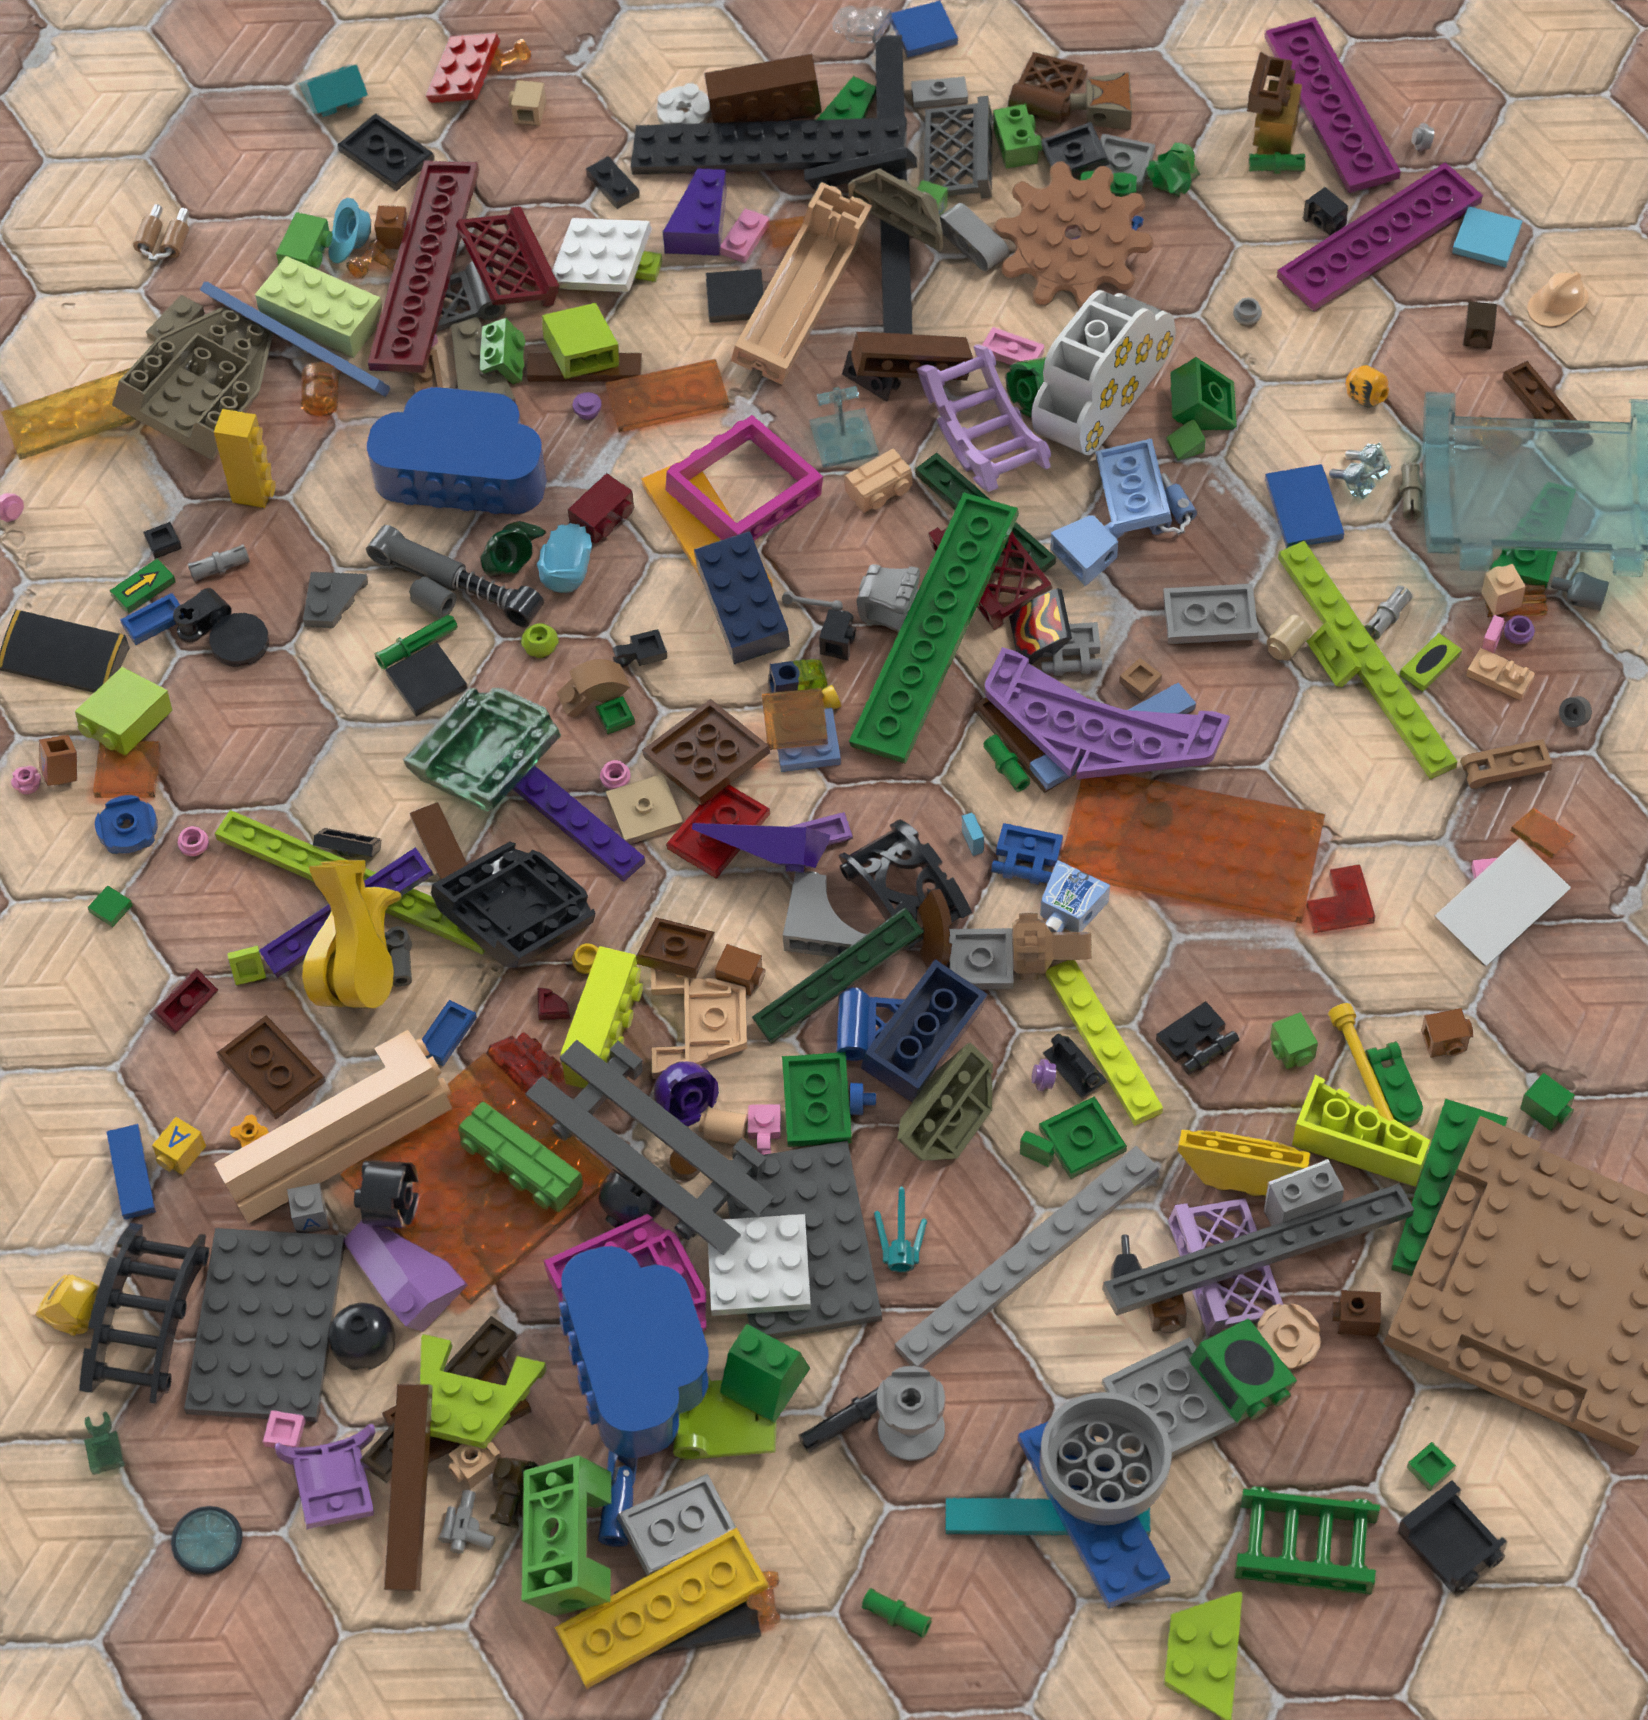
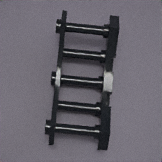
M130 1223L117 1242V1247L121 1248L117 1258H109L97 1291L88 1328L94 1329L91 1349L84 1348L79 1391L92 1393L105 1380L151 1387L149 1403L154 1404L165 1393L169 1392L172 1375L168 1371L179 1319L182 1320L185 1316L187 1308L186 1298L192 1283L201 1268L206 1266L209 1258V1247H205L206 1235L199 1234L191 1247L148 1241L143 1236L142 1224ZM146 1253L182 1259L183 1263L180 1269L136 1261ZM131 1275L175 1281L169 1301L123 1293L122 1289L127 1277H131ZM123 1306L165 1313L160 1335L153 1336L114 1329L112 1321L115 1310ZM114 1342L156 1349L153 1374L109 1367L105 1363L107 1345Z

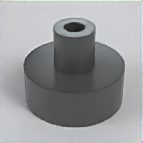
M1581 696L1566 698L1559 707L1560 719L1568 727L1583 726L1589 722L1592 715L1590 703Z

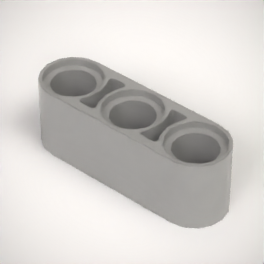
M958 203L939 216L943 235L981 270L988 271L1009 257L1010 253L1005 241L963 203Z

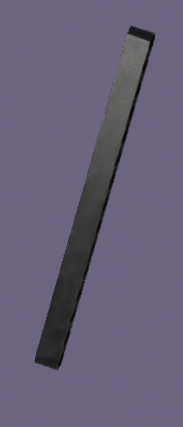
M875 35L877 118L905 117L902 35ZM907 170L891 173L892 176L907 181ZM880 219L883 333L912 334L909 235Z

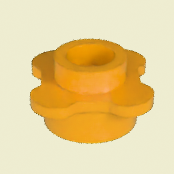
M254 1115L245 1116L241 1124L230 1129L231 1137L238 1139L242 1148L269 1133L268 1128L261 1126ZM247 1131H252L251 1134H246Z

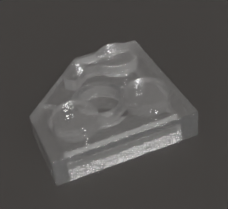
M846 6L840 8L833 18V30L838 34L843 32L846 40L851 43H877L891 22L892 13L891 9H882L878 6L867 9H856L854 6Z

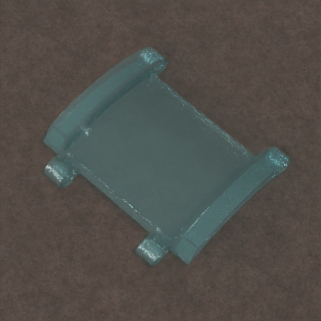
M1425 392L1423 408V506L1427 553L1457 554L1458 550H1460V571H1488L1489 568H1492L1493 548L1610 553V560H1613L1614 576L1642 577L1644 561H1648V399H1629V403H1631L1630 422L1460 417L1455 416V392Z

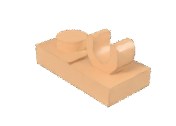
M1480 648L1469 666L1466 676L1518 700H1522L1534 679L1535 673L1527 667L1523 668L1514 664L1512 660L1508 661L1501 656Z

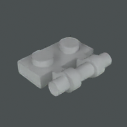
M1098 622L1069 624L1072 639L1056 654L1045 652L1041 656L1053 657L1051 662H1041L1042 672L1046 674L1054 673V676H1063L1064 672L1081 671V674H1090L1091 671L1102 670V659H1090L1089 655L1100 654ZM1079 655L1080 660L1063 661V656Z

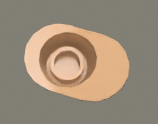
M1561 272L1553 275L1547 284L1529 300L1527 310L1530 318L1541 326L1554 327L1567 322L1588 304L1589 295L1584 288L1580 273Z

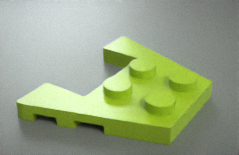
M422 1334L420 1384L433 1386L430 1436L485 1449L511 1417L510 1413L519 1401H524L528 1396L530 1388L535 1381L544 1376L547 1370L546 1363L517 1356L506 1386L444 1372L452 1350L451 1340Z

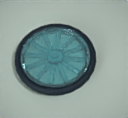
M216 1506L196 1508L184 1515L173 1530L171 1538L173 1556L180 1566L192 1573L204 1575L216 1573L230 1565L237 1557L243 1540L242 1529L235 1516L223 1508Z

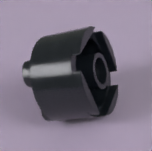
M365 1160L362 1165L363 1179L361 1188H357L354 1194V1206L361 1210L362 1223L370 1226L406 1228L405 1225H410L413 1222L418 1205L419 1193L413 1192V1182L419 1183L415 1165L404 1162Z

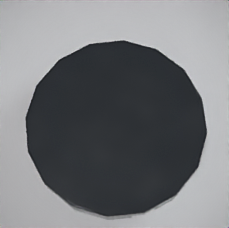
M233 613L223 617L213 626L210 632L209 644L215 658L222 664L241 667L240 664L248 663L250 665L264 656L269 647V633L264 622L257 616L248 613Z

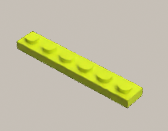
M1067 960L1047 969L1046 978L1134 1126L1162 1114V1104L1075 960Z

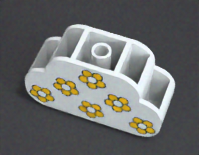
M1102 290L1094 292L1055 339L1048 351L1043 369L1044 383L1041 385L1032 407L1034 431L1043 437L1082 454L1091 455L1095 453L1167 361L1175 340L1173 316L1170 313L1121 293L1112 295Z

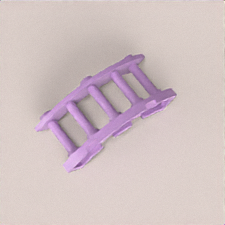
M978 344L973 346L977 356L974 359L943 371L927 364L916 369L929 404L934 402L941 416L936 420L951 450L966 472L969 470L974 472L976 476L973 477V480L982 489L989 492L999 488L996 479L999 478L1000 474L1032 461L1045 469L1050 468L1051 465L1048 458L1051 457V452L1047 443L1033 434L1025 425L1019 409L1013 407L995 369L996 359L993 352L988 347ZM981 368L988 388L954 402L948 401L943 389L945 382ZM994 399L1001 416L968 429L961 427L956 418L958 412ZM1008 426L1015 437L983 451L977 450L971 443V439ZM1020 448H1023L1025 451L996 464L990 461Z

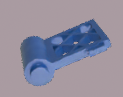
M848 988L840 993L838 996L837 1053L845 1052L846 1060L848 1061L862 1060L866 1051L886 1026L876 1015V1007L889 1008L895 1014L904 1002V999L869 997L860 988Z

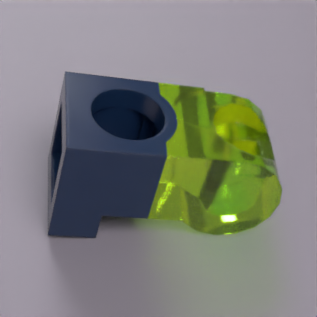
M802 659L770 664L768 685L774 703L785 701L786 696L803 693L816 694L828 686L824 667L820 660Z

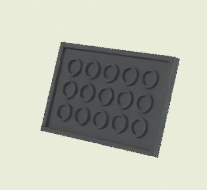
M848 1141L763 1155L766 1157L765 1171L758 1178L752 1174L750 1177L774 1195L775 1199L759 1217L805 1214L811 1310L747 1314L749 1325L777 1339L882 1321ZM733 1197L727 1200L730 1219L757 1217Z
M215 1228L184 1406L186 1414L269 1419L272 1410L303 1415L306 1422H318L330 1346L329 1331L331 1322L334 1319L345 1248L344 1235Z

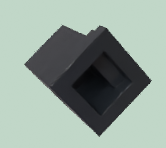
M1324 187L1305 201L1303 220L1305 222L1312 220L1316 227L1332 235L1346 226L1349 206Z
M828 610L819 636L821 655L849 661L850 644H853L856 635V627L852 626L854 616L850 612Z

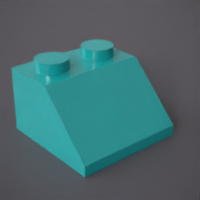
M357 64L346 65L298 83L313 114L321 113L322 117L337 113L336 107L344 104L348 108L363 103L362 98L368 96Z

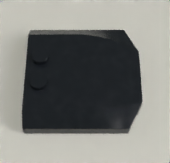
M511 841L432 884L431 895L438 910L504 967H518L593 923L596 914L594 909L590 910L587 903L588 895L582 886L544 854L535 850L526 853L515 849L516 843Z

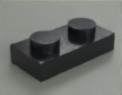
M609 156L586 168L587 177L616 209L640 197L639 189Z

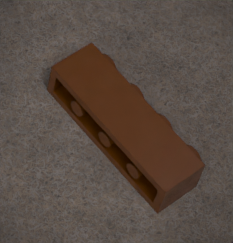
M856 331L851 352L857 376L920 379L916 369L927 364L943 371L973 359L967 337ZM969 373L952 380L967 381Z

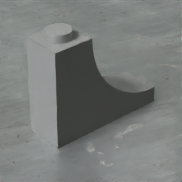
M814 871L795 873L783 931L784 951L835 958L866 936V934L856 931L845 924L833 911L827 898L826 875H820Z

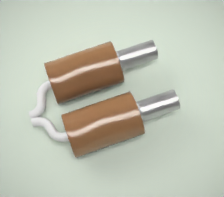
M155 204L151 214L144 216L133 243L134 249L149 256L148 260L154 262L158 258L179 257L189 231V226L186 224L189 215L187 209L181 208L177 219L169 222L160 245L161 254H156L153 257L152 252L163 226L159 219L163 207Z

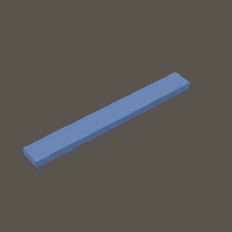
M206 281L202 284L200 291L384 397L390 391V386L211 283Z

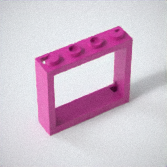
M751 415L745 420L735 423L730 430L722 435L715 436L710 443L701 449L694 450L689 457L680 463L673 464L666 473L665 490L721 540L750 531L755 541L818 498L822 492L823 476L755 416ZM748 440H751L798 482L736 523L689 480Z

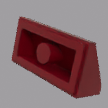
M196 968L149 1014L172 1033L176 1034L218 989Z

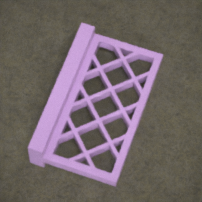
M1246 1198L1191 1208L1188 1207L1187 1203L1175 1205L1168 1220L1180 1256L1204 1249L1208 1241L1214 1245L1225 1242L1213 1235L1218 1225L1235 1233L1233 1239L1257 1231ZM1227 1211H1240L1243 1219L1240 1227L1223 1218ZM1205 1216L1214 1221L1215 1223L1210 1232L1197 1226L1194 1217ZM1269 1265L1257 1269L1261 1271L1264 1278L1261 1284L1240 1274L1231 1277L1235 1281L1230 1290L1219 1285L1217 1282L1192 1290L1207 1336L1216 1335L1222 1329L1230 1328L1248 1318L1252 1323H1257L1265 1312L1253 1304L1259 1294L1271 1300L1273 1305H1283ZM1238 1282L1256 1291L1250 1302L1233 1293ZM1228 1299L1245 1308L1244 1313L1240 1316L1229 1317L1225 1307Z

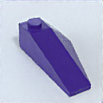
M692 824V829L775 864L785 866V871L792 873H804V868H816L830 841L829 834L807 827Z

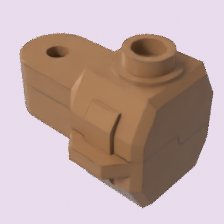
M1019 913V919L1012 923L1013 970L1020 975V980H1038V974L1046 973L1053 960L1091 959V933L1051 932L1045 921L1038 919V913Z

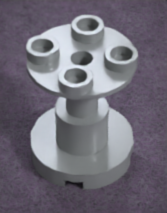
M917 1366L897 1368L891 1372V1376L881 1382L877 1391V1408L880 1415L878 1422L879 1439L885 1447L887 1454L892 1457L914 1461L933 1456L938 1451V1447L942 1443L945 1434V1423L942 1417L945 1408L944 1388L940 1381H937L924 1368Z

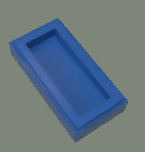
M170 593L120 619L136 646L176 625L173 612L180 603L174 594Z
M448 1000L422 1038L429 1052L426 1058L433 1057L437 1064L444 1066L476 1020V1013Z

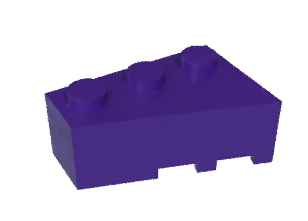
M697 169L663 230L665 254L720 256L727 195L725 170Z

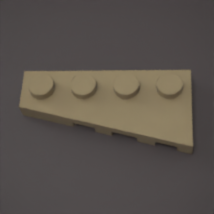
M478 317L451 325L458 389L498 393L509 397L516 403L506 378L497 369L485 374L480 371L482 325Z

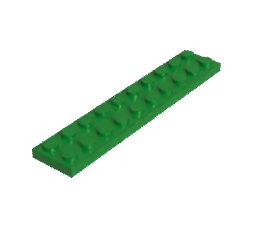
M963 492L850 737L849 743L851 747L906 764L1019 516L1017 507Z

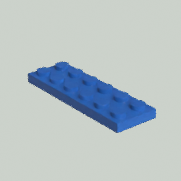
M1048 1422L1018 1433L1020 1446L1048 1498L1051 1500L1108 1609L1170 1583L1171 1576L1138 1516L1119 1524L1097 1525L1074 1517L1051 1495L1040 1471L1041 1442ZM1066 1455V1456H1064L1065 1458H1067V1459H1069V1460H1077V1459H1079L1078 1457H1076V1456H1074V1455ZM1106 1467L1097 1468L1101 1472L1111 1471ZM1079 1485L1070 1486L1073 1490L1076 1491L1084 1490V1488ZM1111 1497L1103 1498V1500L1108 1503L1116 1502V1500Z

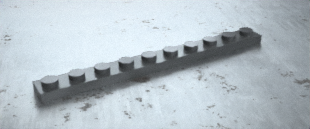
M1399 1183L1103 1282L1102 1290L1115 1315L1118 1316L1412 1217L1414 1208Z

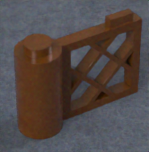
M1033 52L1018 83H1014L1011 89L1008 107L1025 104L1029 115L1061 123L1064 118L1068 119L1071 112L1070 94H1073L1078 83H1084L1088 70L1084 69V64ZM1035 64L1047 65L1048 68L1038 70ZM1067 70L1075 73L1064 77L1061 72ZM1054 74L1057 78L1047 82L1044 77ZM1037 79L1040 83L1035 86L1026 84V82ZM1063 86L1066 92L1054 91L1053 88Z

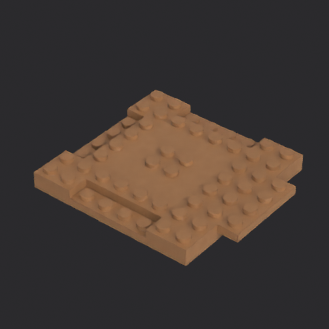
M1480 1116L1383 1345L1634 1456L1641 1445L1648 1427V1195L1540 1149V1141Z

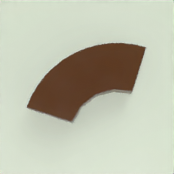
M935 889L929 892L918 908L924 929L923 945L919 954L927 968L930 967L934 960L947 967L952 951V943H949L950 930L948 925H952L950 911L941 890Z

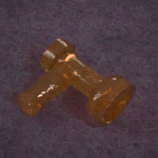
M522 38L514 42L513 49L505 53L498 47L491 64L493 69L498 72L502 70V66L518 58L522 61L530 59L531 53L526 42Z
M373 240L369 244V249L361 257H352L346 266L354 277L363 279L368 274V265L373 260L387 267L392 272L396 261L384 254L385 247L380 241Z
M763 1571L762 1573L770 1588L761 1592V1597L751 1595L747 1600V1605L749 1608L763 1613L759 1616L760 1624L773 1625L781 1621L780 1613L776 1612L774 1589L779 1585V1573Z

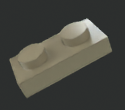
M180 295L146 331L148 339L155 342L159 336L202 317L205 314L203 306Z

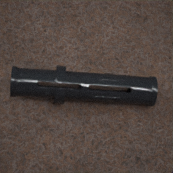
M879 1387L861 1398L856 1396L851 1399V1404L829 1416L809 1430L800 1433L798 1436L800 1440H803L801 1443L806 1451L810 1454L813 1450L861 1421L865 1423L870 1420V1416L878 1411L877 1391Z

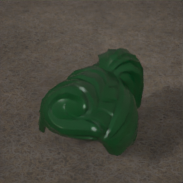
M522 521L507 524L503 527L502 531L492 535L486 543L485 550L480 557L483 571L489 576H500L502 573H517L532 557L531 541L544 536L546 531L537 525Z

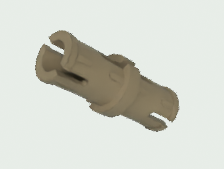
M1409 462L1401 466L1402 485L1400 486V496L1403 498V517L1407 520H1411V510H1413V520L1419 519L1422 515L1420 497L1423 495V487L1420 484V466L1415 462H1412V472L1409 471Z

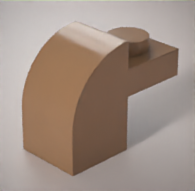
M594 659L581 663L571 669L569 673L572 679L556 693L566 715L575 718L594 700L602 703L611 701L623 695L631 686L620 664L606 659Z

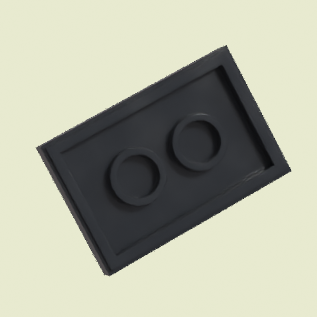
M377 113L337 144L339 152L395 191L399 190L422 170L424 161L435 160L432 151Z

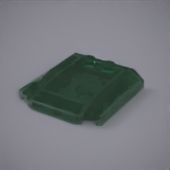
M470 688L410 751L403 761L406 767L421 781L487 812L494 809L561 737V734L545 707L503 688H492L490 692L478 693L477 688Z

